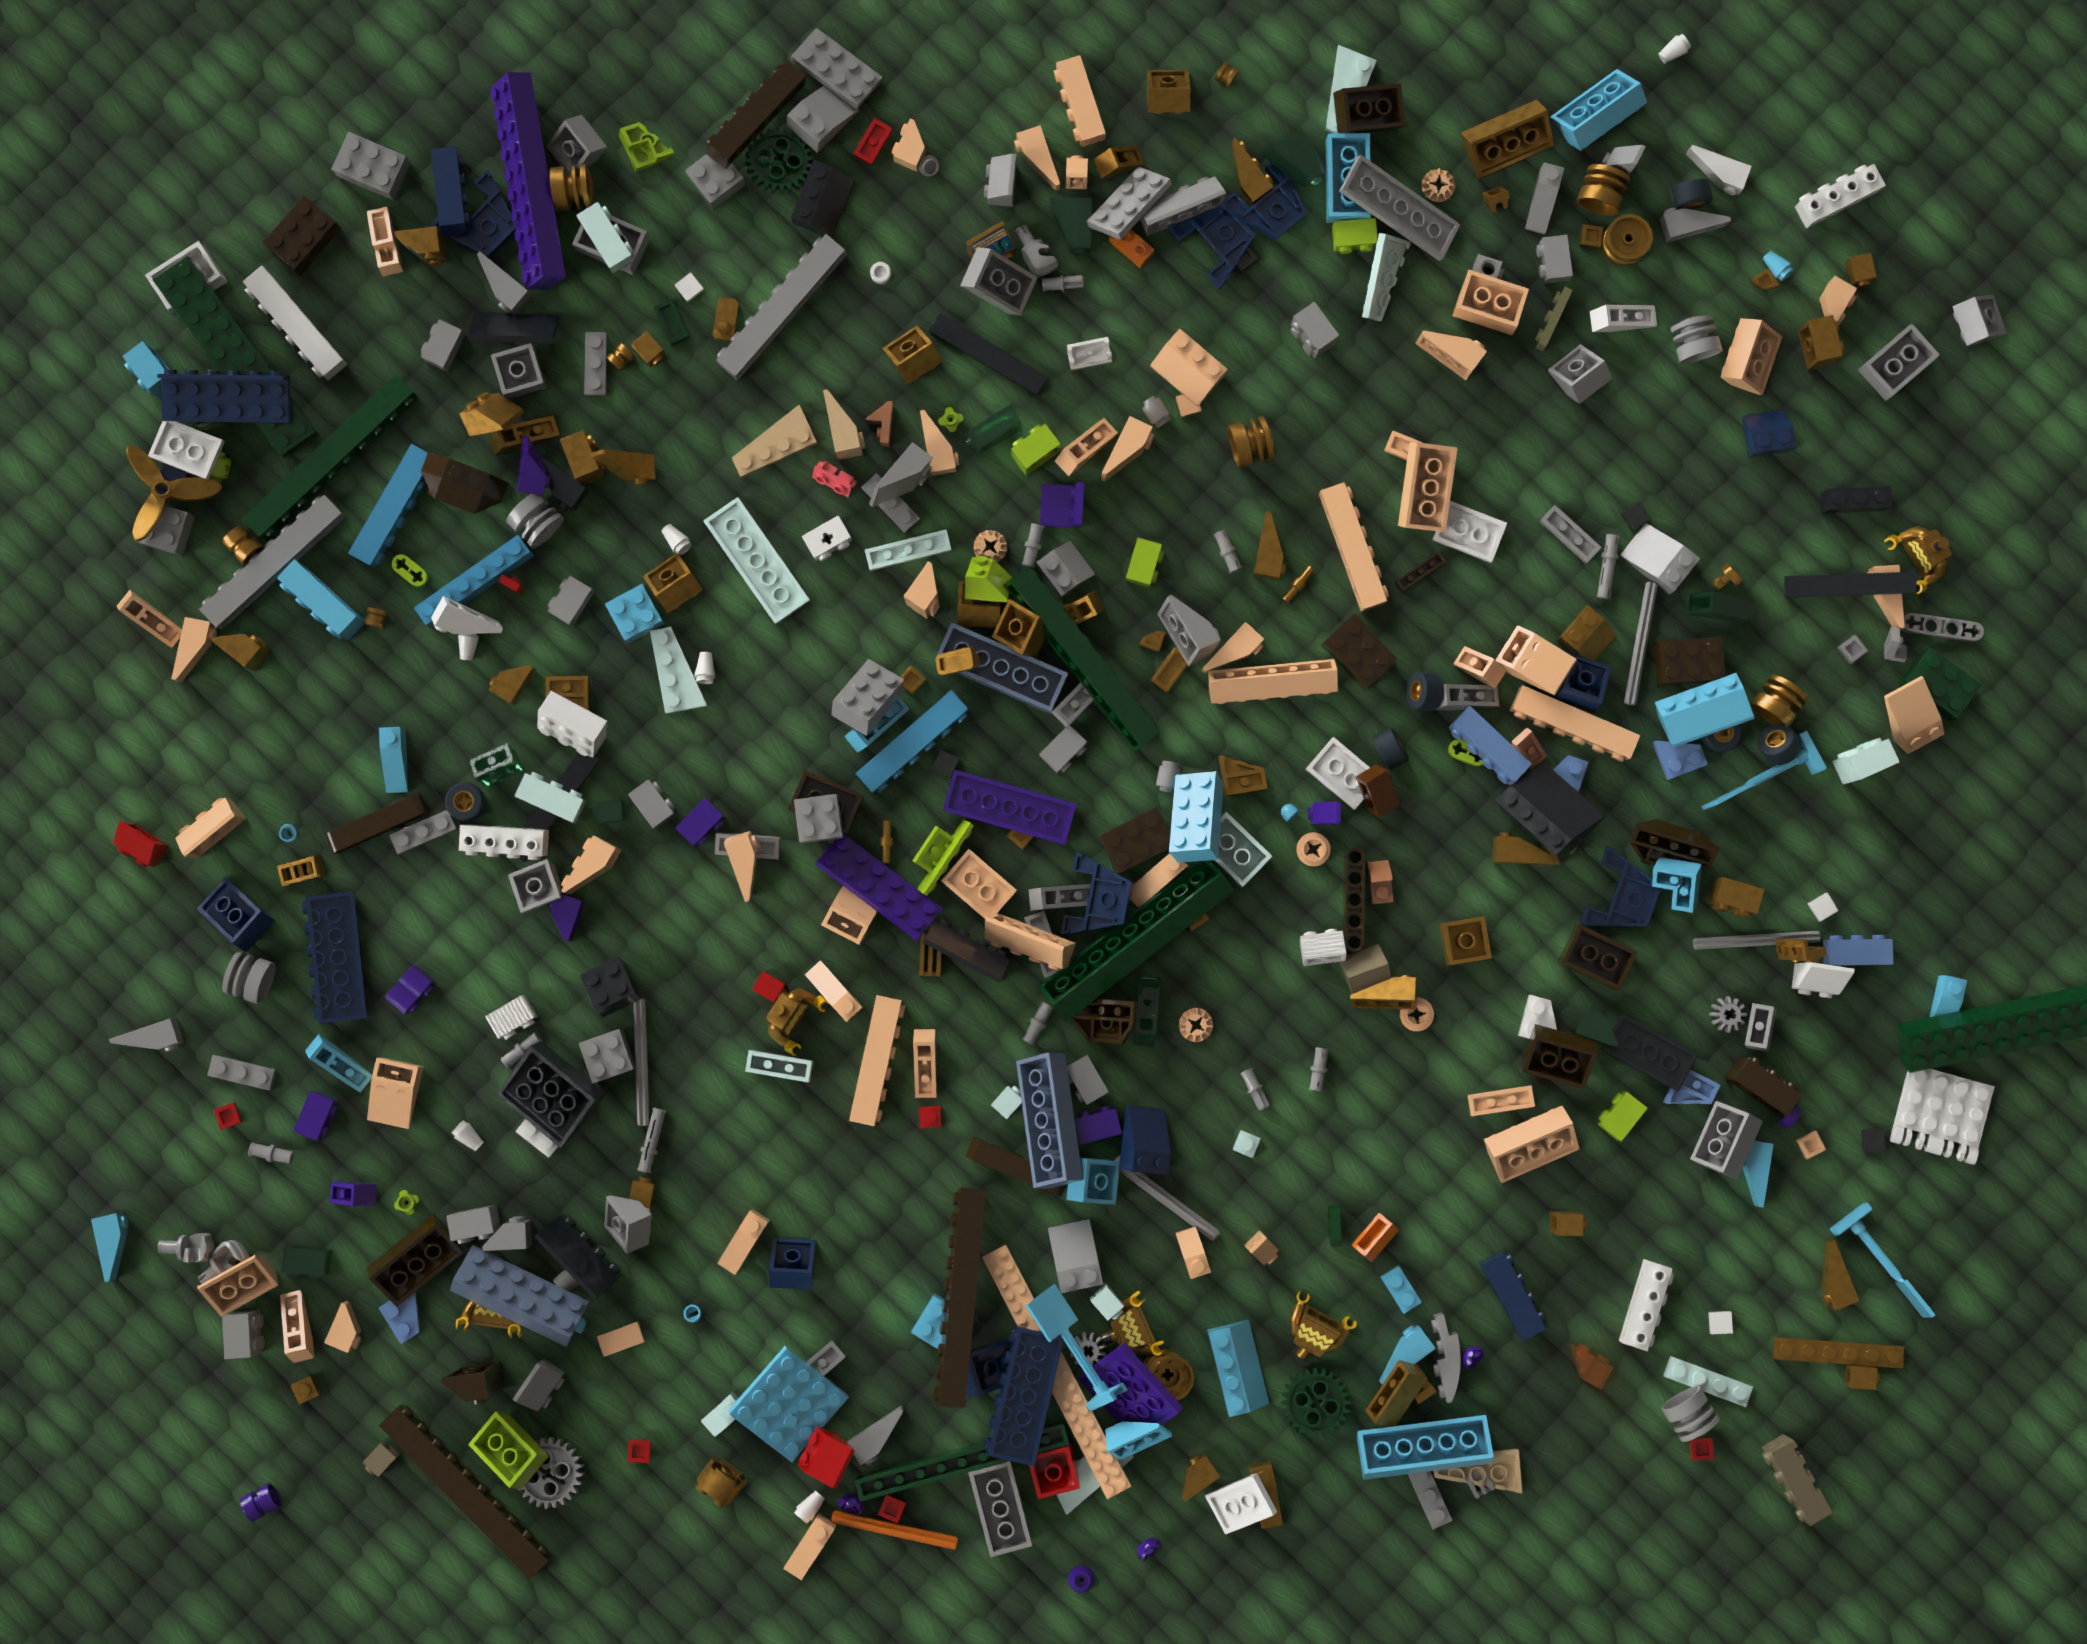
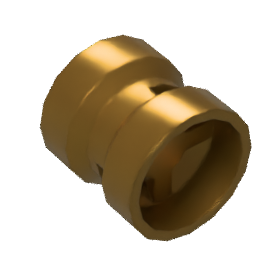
M620 342L616 346V350L613 353H609L606 359L622 372L626 368L627 362L632 361L635 355Z

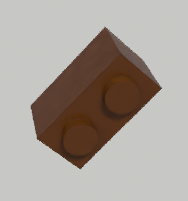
M1375 764L1356 776V780L1368 811L1380 818L1400 804L1397 798L1398 792L1391 782V773L1388 769Z

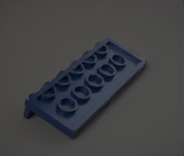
M164 370V374H157V378H161L162 421L291 423L290 376H283V371H270V375H262V371H249V375H241V371L227 370V375H220L219 370H206V374H198V370H185V374H177V370Z
M354 891L306 896V901L302 902L303 914H308V923H304L305 935H310L311 943L306 945L308 957L312 956L313 965H309L310 978L314 977L315 986H311L312 999L317 1001V1007H313L314 1020H319V1024L366 1019Z
M1015 1326V1330H1011L1009 1335L1010 1351H1006L1004 1357L1006 1368L1004 1373L1001 1372L999 1378L1001 1390L1000 1394H996L994 1399L996 1411L995 1415H991L989 1421L991 1432L984 1442L983 1449L986 1450V1455L1035 1467L1064 1340L1062 1337L1057 1336L1051 1342H1048L1044 1334L1039 1331Z

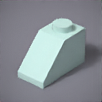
M1107 1283L1090 1296V1301L1107 1321L1110 1318L1115 1320L1123 1313V1303Z
M734 1392L728 1395L701 1420L714 1437L735 1420L728 1413V1410L739 1399Z

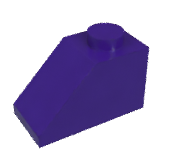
M1313 802L1311 807H1308L1307 820H1311V825L1337 826L1341 823V802Z
M561 894L560 899L550 903V908H552L551 915L563 939L571 942L585 901Z
M331 1181L330 1203L348 1206H375L377 1198L376 1184Z

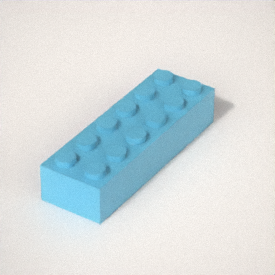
M1486 1415L1362 1430L1357 1432L1356 1437L1363 1480L1492 1464L1494 1459Z

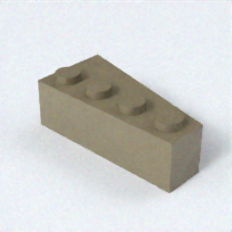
M1782 1434L1762 1446L1764 1451L1762 1456L1765 1462L1774 1468L1775 1472L1773 1475L1776 1481L1785 1487L1786 1491L1784 1494L1787 1500L1796 1506L1797 1510L1795 1513L1798 1519L1812 1526L1832 1514V1511L1821 1490L1818 1487H1814L1813 1484L1816 1483V1480L1812 1473L1803 1467V1464L1806 1462L1803 1456L1795 1449L1798 1447L1795 1441Z

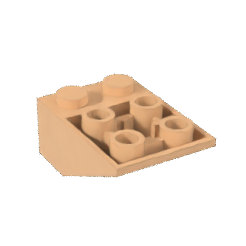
M1517 625L1496 661L1507 670L1506 673L1556 695L1577 659L1539 635Z
M593 835L592 838H588L583 845L585 851L581 857L578 856L572 865L574 870L570 876L566 875L561 884L563 886L561 891L572 894L610 870L622 850Z
M842 886L821 925L861 945L878 911Z
M384 1057L376 1058L371 1080L367 1120L409 1129L424 1066Z

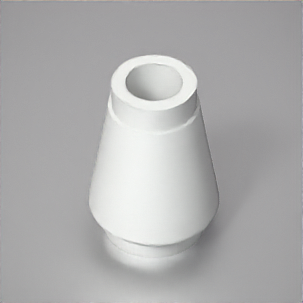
M1683 34L1680 36L1676 35L1658 55L1662 62L1666 64L1688 53L1691 45Z
M668 524L662 529L661 532L674 553L682 555L690 549V539L674 526Z
M477 633L458 634L460 659L473 660L479 639Z
M710 652L699 653L694 675L696 682L699 684H712L713 679H715L713 658Z
M464 1120L451 1132L456 1140L474 1151L483 1144V1141L470 1123H466Z
M815 1490L813 1494L796 1507L797 1510L794 1513L807 1524L810 1520L813 1521L825 1498Z

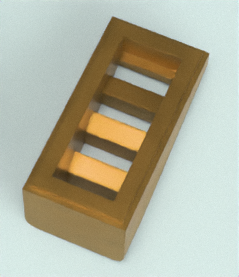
M321 855L277 866L282 887L326 876ZM304 864H306L308 875H306ZM295 866L298 867V871H299V875H300L299 878H298V875H297V871H296V867H295ZM287 868L290 869L292 880H289Z

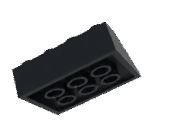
M1542 763L1510 785L1496 800L1503 812L1559 862L1605 818L1604 814L1546 763Z
M941 918L939 922L936 920L933 922L923 941L924 944L997 982L1001 981L1010 962V959L1006 958L1008 953L998 948L996 951L989 949V943L979 938L977 941L970 939V933L960 928L958 932L951 929L952 924Z
M540 1041L528 1048L496 1095L557 1146L562 1148L593 1113L606 1094L544 1042Z
M562 1214L534 1237L595 1300L622 1277L621 1269L615 1262L612 1261L610 1263L605 1258L606 1253L599 1246L595 1247L590 1242L592 1238L584 1230L581 1232L576 1227L577 1222L570 1215L565 1216V1214Z

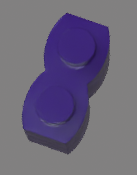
M412 965L385 998L403 1014H408L409 1012L412 1014L420 1006L419 1000L423 996L426 998L434 990L433 984L435 981L417 965Z

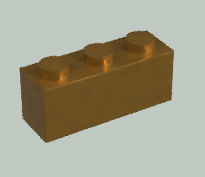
M1399 1360L1365 1411L1377 1425L1384 1427L1396 1426L1428 1378L1418 1365Z

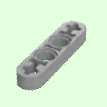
M1917 613L1904 615L1905 628L1901 629L1911 634L1967 642L1977 641L1984 634L1982 625L1977 622ZM1911 618L1912 622H1921V624L1913 625L1909 628V624H1906L1905 621ZM1928 620L1935 622L1936 630L1934 632L1927 630L1926 622ZM1949 623L1956 625L1957 632L1955 635L1948 633L1947 625ZM1973 627H1974V631H1977V634L1974 635L1973 637H1972V633H1968V632L1962 633L1963 629H1964V630H1969V629H1972Z

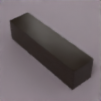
M1437 551L1398 578L1394 583L1402 593L1439 568L1446 560L1440 551Z

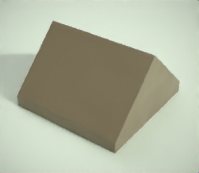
M1379 944L1346 955V960L1340 961L1351 994L1392 978L1389 964Z

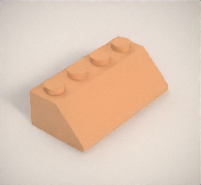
M1410 441L1398 526L1446 532L1457 447Z
M1000 913L986 916L985 939L991 941V945L999 948L1003 946L1010 948L1009 952L1016 955L1025 954L1033 962L1041 963L1043 961L1048 963V967L1060 971V969L1068 967L1076 943Z
M1563 1106L1551 1109L1544 1114L1484 1139L1487 1152L1501 1183L1580 1150L1573 1122Z

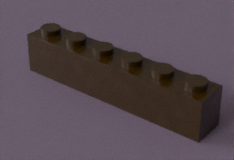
M788 60L782 65L779 64L774 69L772 76L762 81L759 86L760 89L748 96L746 104L743 107L739 106L733 113V117L721 125L720 131L716 135L713 134L706 142V154L723 168L727 169L805 86L806 74Z

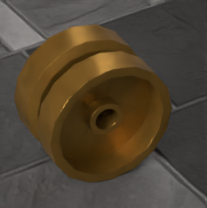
M1634 214L1622 215L1616 218L1604 232L1601 245L1602 252L1606 259L1614 265L1620 267L1632 266L1638 263L1650 249L1653 241L1652 229L1648 222L1640 216Z

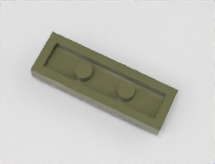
M1564 287L1561 292L1557 291L1552 301L1555 304L1553 311L1548 310L1544 318L1546 326L1544 330H1539L1535 338L1538 341L1535 348L1541 351L1546 348L1572 293L1571 289Z

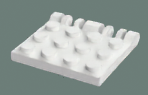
M1933 1069L1909 1073L1907 1070L1890 1142L1900 1144L1902 1141L1904 1146H1908L1911 1142L1913 1130L1918 1132L1915 1141L1916 1149L1921 1150L1924 1145V1151L1941 1155L1944 1147L1943 1155L1949 1158L1953 1151L1954 1142L1959 1143L1956 1159L1961 1162L1964 1160L1965 1163L1974 1165L1978 1158V1148L1994 1086Z

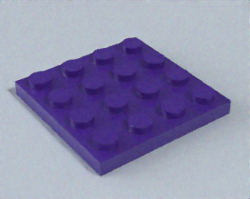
M1125 1343L1092 1366L1101 1381H1104L1108 1388L1123 1382L1128 1389L1117 1395L1116 1400L1103 1405L1117 1423L1124 1421L1159 1423L1162 1425L1183 1409L1177 1399L1168 1392L1163 1384ZM1083 1372L1078 1379L1095 1396L1094 1386L1085 1372Z

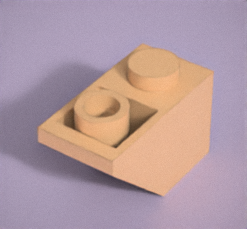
M910 118L908 124L905 123L900 132L902 138L899 143H895L892 154L895 163L917 172L919 162L925 156V146L915 121Z
M1834 276L1819 298L1824 317L1833 315L1834 320L1840 325L1846 315L1843 313L1847 306L1850 307L1856 298L1854 293L1857 288Z

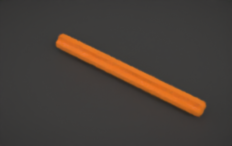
M834 1510L831 1521L835 1524L953 1550L956 1549L958 1538L955 1536Z

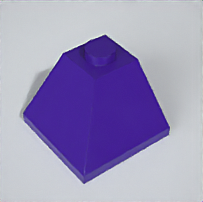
M524 436L518 468L517 491L543 495L544 488L549 487L550 476L546 475V466L528 436Z

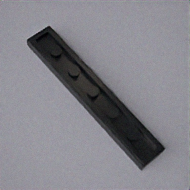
M939 313L929 330V333L1036 396L1048 378L1046 375Z
M1916 572L1784 576L1785 598L1917 593Z
M578 753L557 783L563 785L562 790L570 793L571 789L577 792L600 760L595 756L592 758ZM538 807L523 828L549 830L559 816ZM520 855L519 859L525 862L528 859V855Z

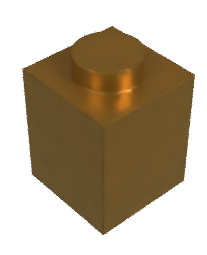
M1871 253L1850 257L1845 262L1849 283L1852 286L1858 285V288L1871 285L1870 282L1877 277Z
M647 331L631 344L633 349L650 368L653 365H659L664 360L663 356L666 355L664 350Z
M639 1177V1180H633L629 1199L640 1201L645 1208L652 1209L657 1183H652V1179L647 1177Z
M1846 1364L1845 1386L1855 1389L1876 1390V1386L1880 1382V1373L1877 1372L1878 1368Z

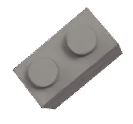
M1568 236L1543 237L1539 245L1536 246L1537 256L1541 257L1542 265L1539 266V274L1544 279V284L1569 281L1573 273Z
M439 319L437 324H434L430 330L431 337L428 343L425 342L421 348V358L425 362L448 372L466 334L461 329Z
M569 576L568 579L565 578L560 584L559 589L561 591L557 597L554 596L550 600L548 612L573 627L595 591L574 577Z
M1069 725L1039 754V757L1057 774L1060 771L1064 773L1072 765L1070 760L1075 755L1079 758L1086 751L1085 745L1087 741Z
M648 779L630 792L628 796L651 827L656 830L676 815L673 811L676 807L669 798L665 800L660 794L663 790L656 781L652 783Z
M1752 1003L1745 1046L1748 1049L1769 1052L1776 1016L1775 1007Z
M1088 1055L1067 1066L1069 1084L1074 1083L1078 1090L1075 1091V1094L1080 1103L1085 1101L1086 1105L1109 1092Z

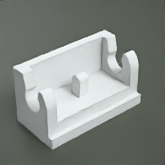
M1108 337L1067 345L1071 370L1112 362Z

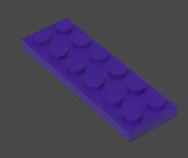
M954 770L943 811L1065 845L1076 804Z
M843 834L844 838L835 839L815 865L918 941L943 908Z

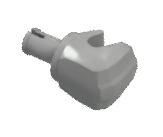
M1022 225L1023 229L1021 226L1017 228L1015 232L1024 245L1020 252L1030 273L1036 277H1041L1054 271L1058 267L1057 259L1054 256H1042L1039 254L1048 253L1049 246L1045 245L1042 239L1035 240L1027 225Z
M198 1233L189 1237L181 1235L178 1241L160 1240L158 1243L159 1254H177L178 1260L188 1263L209 1261L215 1249L212 1234Z
M228 1240L222 1242L211 1254L212 1257L209 1259L211 1266L198 1276V1280L203 1284L234 1267L237 1260L243 1262L250 1258V1255L239 1241Z

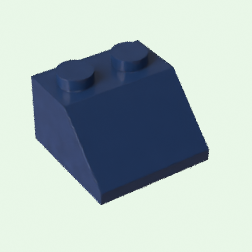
M1785 410L1742 416L1749 458L1790 452L1796 447L1793 425Z
M1571 653L1570 655L1576 658L1577 661L1557 691L1554 699L1594 713L1603 703L1611 667Z
M773 1238L769 1265V1288L812 1290L816 1240Z

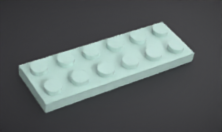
M738 497L703 520L775 625L810 601Z

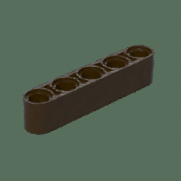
M416 793L326 833L325 836L333 854H338L428 814L429 811L421 793Z
M1356 847L1349 849L1344 855L1343 936L1346 950L1349 952L1359 951L1364 946L1365 853ZM1351 852L1359 854L1360 860L1358 863L1350 861L1349 855ZM1351 873L1358 874L1360 878L1358 884L1350 883L1349 876ZM1351 894H1356L1359 897L1357 906L1349 903V896ZM1351 915L1358 917L1359 924L1357 927L1350 926L1348 920ZM1352 936L1359 940V945L1355 949L1351 948L1348 944V940Z
M973 1137L966 1153V1158L1033 1185L1029 1159ZM1066 1185L1041 1189L1062 1197Z

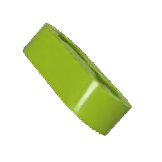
M400 554L393 558L392 568L410 584L421 588L428 583V573L409 557ZM406 560L405 565L409 567L408 571L402 567L398 569V561ZM413 571L417 574L423 573L421 575L423 578L421 582H414L416 578L411 575Z
M1454 740L1449 744L1448 753L1452 758L1473 766L1483 765L1482 760L1475 762V757L1469 755V751L1466 748L1468 744L1463 740ZM1459 743L1461 744V749L1467 752L1466 754L1459 752L1456 755L1452 747Z

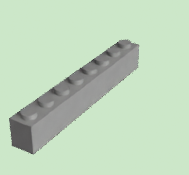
M827 234L823 238L819 237L814 242V248L810 253L806 252L800 258V264L797 268H792L787 273L784 283L782 285L778 284L773 289L771 298L768 301L764 300L760 304L758 313L755 316H750L744 324L745 328L741 332H736L731 338L732 343L727 348H722L718 353V359L716 360L718 365L737 381L846 256L845 249Z
M326 495L317 497L307 511L304 510L297 515V520L292 525H287L281 530L280 536L270 540L260 554L257 553L250 558V563L246 567L238 569L229 582H224L219 586L218 592L213 597L209 596L202 602L203 606L199 610L216 628L223 630L267 590L294 559L298 561L346 517Z

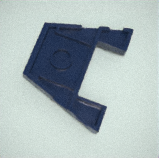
M1280 155L1264 169L1278 184L1264 197L1249 208L1237 193L1234 192L1220 204L1222 209L1274 241L1307 214L1297 190L1293 188L1290 181L1291 177L1288 171L1286 172Z
M487 169L474 183L489 198L470 216V224H467L466 233L444 236L476 252L480 251L490 258L515 233L516 228L511 212L490 171ZM438 218L429 227L437 226L440 230Z
M1221 207L1204 212L1203 215L1185 219L1184 222L1176 225L1174 223L1168 226V231L1179 244L1195 231H1198L1223 261L1207 273V277L1218 290L1223 287L1255 239V233L1245 222Z
M1606 846L1600 865L1620 871L1621 873L1607 913L1585 906L1580 925L1647 927L1661 888L1652 887L1653 879L1629 863L1627 859L1616 853L1614 849Z
M1076 852L1072 871L1093 875L1085 918L1064 915L1061 934L1068 935L1126 925L1134 883L1087 856Z

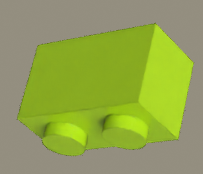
M1376 218L1334 221L1332 225L1334 252L1339 251L1340 254H1348L1352 250L1370 252L1373 248H1376L1378 241Z
M1137 538L1125 581L1150 588V584L1156 582L1159 572L1155 570L1157 562L1161 563L1164 551L1161 550L1162 544Z
M1624 1091L1615 1095L1611 1101L1613 1105L1609 1110L1605 1109L1598 1118L1600 1122L1597 1124L1614 1139L1621 1142L1647 1110L1646 1106Z

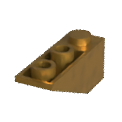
M1235 137L1232 141V151L1239 191L1250 206H1252L1273 189V181L1268 174L1264 175L1260 170L1259 162L1254 157L1251 158L1249 156L1246 145L1242 141L1239 142Z

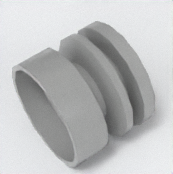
M1713 315L1691 317L1670 328L1672 335H1677L1673 338L1674 343L1684 342L1683 345L1676 349L1680 364L1704 360L1723 351L1719 336L1709 337L1710 334L1717 330L1716 325H1711L1715 322Z
M530 494L511 511L506 520L507 524L515 532L524 530L522 539L528 541L527 543L531 548L540 546L552 537L564 520L560 513L556 514L554 507L546 510L548 501L539 494Z
M240 951L236 952L224 975L223 993L229 995L233 993V996L238 998L243 994L244 1000L260 1005L271 988L275 975V963L261 958L254 963V956L249 954L246 956V953Z
M1694 1386L1678 1393L1661 1408L1669 1422L1678 1421L1673 1428L1675 1432L1679 1433L1678 1437L1681 1442H1687L1704 1435L1720 1420L1717 1413H1713L1714 1408L1712 1405L1704 1406L1708 1399L1700 1386Z

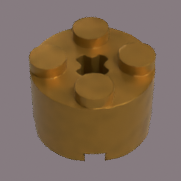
M714 1456L697 1477L698 1484L696 1489L704 1495L708 1494L713 1498L717 1506L723 1508L725 1505L732 1504L747 1484V1480L745 1478L742 1481L740 1478L742 1473L734 1465L724 1459L721 1462L716 1461L718 1457Z

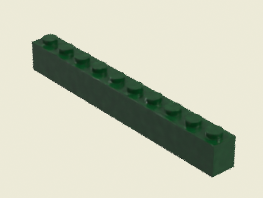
M395 374L248 512L242 520L263 540L273 537L280 525L288 523L293 517L292 514L297 509L301 510L308 503L307 500L312 495L320 493L323 485L328 480L335 479L339 474L338 471L343 466L351 464L354 456L359 451H364L374 437H379L389 423L395 422L400 417L399 413L405 408H410L418 396Z
M1026 566L1003 585L1017 603L1042 617L1047 642L1134 751L1143 747L1160 732L1157 729L1156 723L1146 715L1142 705L1134 700L1130 690L1119 681L1116 672L1108 667L1104 662L1103 656L1096 652L1089 638L1081 633L1077 623L1070 619L1062 604L1054 599L1050 589L1043 585L1039 580L1038 574L1033 569Z
M1064 1420L1044 1425L1038 1453L1069 1445ZM984 1442L856 1476L855 1483L861 1502L1008 1462L1009 1460L986 1455V1450L983 1449Z

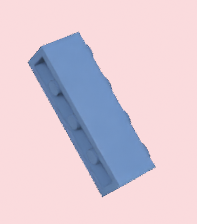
M1471 706L1467 707L1448 727L1451 730V734L1457 740L1466 742L1468 744L1466 746L1468 751L1474 755L1477 754L1482 759L1483 765L1488 769H1493L1498 774L1499 780L1505 784L1511 785L1516 782L1531 765L1517 749Z

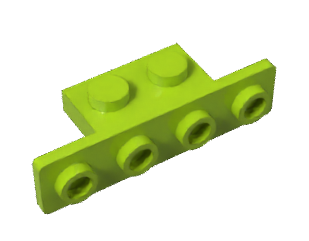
M963 819L952 836L939 827H934L912 860L928 871L917 888L921 893L927 896L935 889L937 880L947 871L949 862L959 853L963 841L970 836L973 824Z

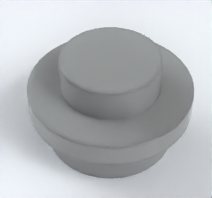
M932 155L924 156L918 165L920 173L927 177L935 175L939 170L938 160Z

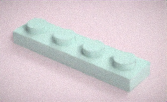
M945 529L865 549L869 570L873 571L952 550L947 530Z
M1672 1356L1669 1358L1663 1375L1666 1378L1690 1387L1700 1386L1702 1391L1744 1407L1748 1403L1753 1388L1748 1384Z

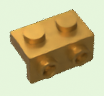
M1776 939V951L1780 960L1814 963L1818 962V958L1827 956L1825 947H1809L1806 939Z

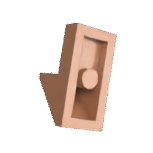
M893 401L886 402L865 419L867 424L882 425L877 428V440H880V445L885 447L890 445Z
M1528 728L1512 741L1511 745L1531 763L1529 766L1531 770L1547 757L1535 735Z
M1389 861L1367 862L1371 903L1394 902L1391 883L1393 877Z

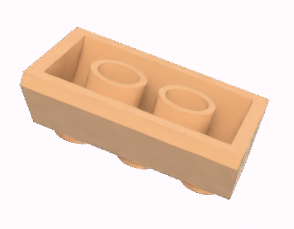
M1468 270L1452 316L1513 335L1518 326L1529 289Z
M1740 318L1725 365L1722 368L1721 378L1732 386L1763 395L1782 336L1762 320Z
M1181 329L1165 344L1150 365L1152 369L1197 406L1224 378L1228 370Z
M929 561L904 595L906 605L926 619L930 615L934 617L940 608L932 563Z
M219 798L212 804L213 808L208 812L200 813L191 826L186 825L179 831L180 835L175 839L185 857L198 859L247 819L231 799Z
M253 1255L197 1287L222 1317V1315L237 1309L278 1286L277 1272L265 1256Z

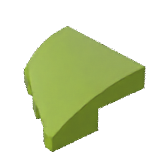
M640 122L620 128L619 138L636 172L651 167L674 155L672 148L668 149L659 142L660 138L655 134L649 133L647 128Z

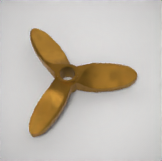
M133 445L127 447L126 454L133 470L151 490V494L139 511L133 527V537L137 542L145 539L156 527L166 503L171 500L184 502L200 501L212 498L222 490L220 483L213 479L206 480L193 477L173 481L164 480L159 468L143 450ZM162 488L168 490L165 494L157 493Z

